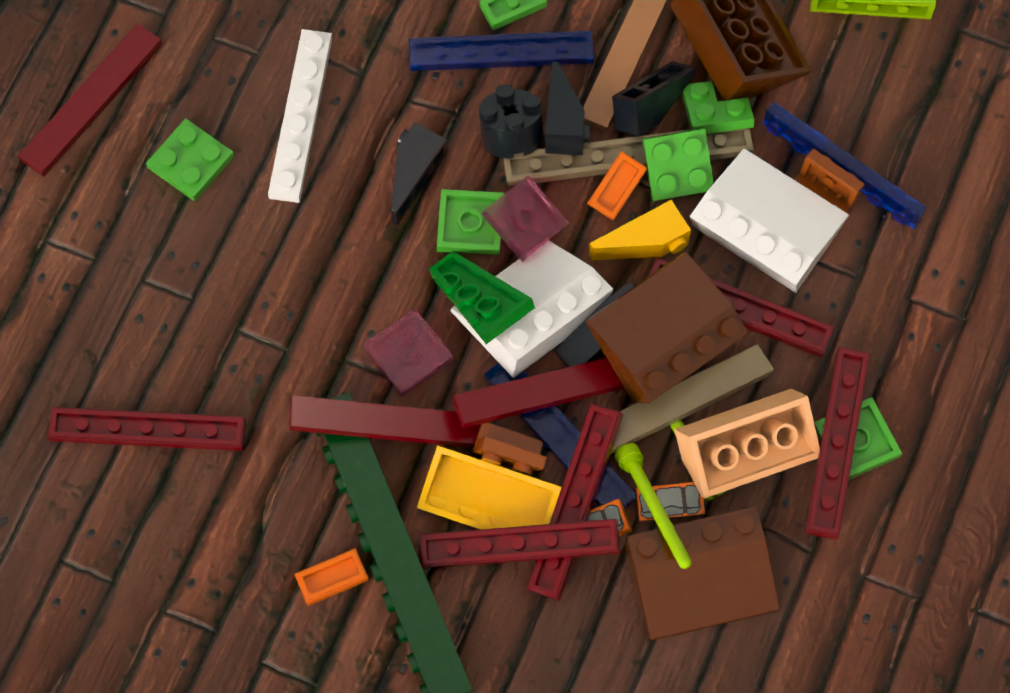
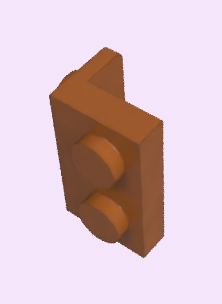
M814 148L806 156L800 173L794 179L847 214L855 206L865 185L854 174L845 171L828 156L822 155Z
M491 423L480 425L473 453L481 455L482 460L496 465H501L502 462L513 466L512 470L518 473L531 475L534 472L543 470L547 458L540 455L543 445L541 440Z

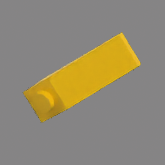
M672 200L591 242L589 244V257L593 261L662 257L670 252L676 254L688 245L691 229Z

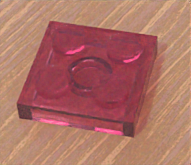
M529 176L525 177L481 214L522 262L569 223Z
M413 309L363 344L365 351L401 397L453 361V355L416 309Z

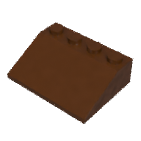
M673 0L670 4L724 101L741 98L751 99L804 77L811 72L809 65L771 0Z
M687 252L676 257L585 321L633 403H651L748 333L733 305Z
M756 506L673 525L692 561L691 566L687 569H682L678 565L660 529L629 535L626 538L625 549L650 641L780 610L766 540Z

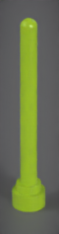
M635 443L622 445L616 450L614 455L620 469L631 474L678 565L682 569L689 568L692 563L691 558L642 468L643 454Z

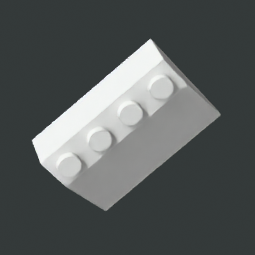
M743 149L706 192L690 215L692 227L797 293L848 219L849 214L748 150Z
M546 239L495 276L532 298L535 309L486 345L455 306L451 308V312L514 378L563 342L612 295L613 288L593 267Z

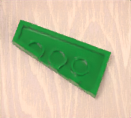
M454 251L429 268L434 281L486 345L535 309L531 297Z

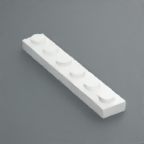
M301 30L268 191L269 199L300 203L333 39L332 33Z

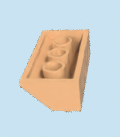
M788 389L674 429L681 459L701 497L704 499L817 459L820 449L809 398L807 395L793 389Z

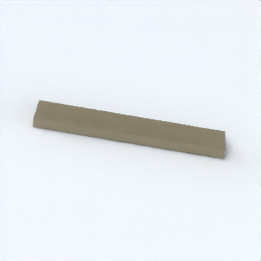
M757 344L677 383L651 403H636L621 410L620 412L624 416L611 454L624 444L635 443L678 420L690 416L773 375L774 368Z

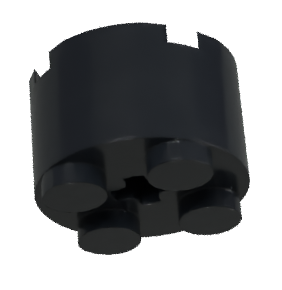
M501 85L496 89V92L490 94L482 101L479 107L481 138L484 142V147L489 153L500 158L509 159L514 158V154L524 152V156L529 155L539 148L543 141L541 102L537 95L524 90L514 89L510 85Z

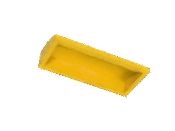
M437 446L417 508L480 530L543 525L550 523L562 487Z

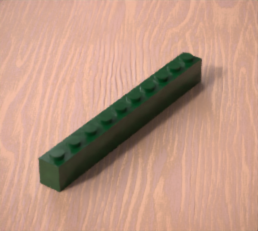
M350 392L332 398L334 400L353 401ZM316 433L317 437L323 435L327 446L322 447L328 465L335 463L339 473L334 476L340 494L347 493L350 504L345 506L352 524L359 522L363 532L357 535L364 553L370 551L374 559V563L369 564L376 583L383 581L387 592L381 595L388 613L393 611L396 613L399 623L394 624L398 638L401 643L407 641L411 654L406 655L411 670L413 674L420 672L424 682L423 685L419 686L420 692L473 693V689L369 438Z

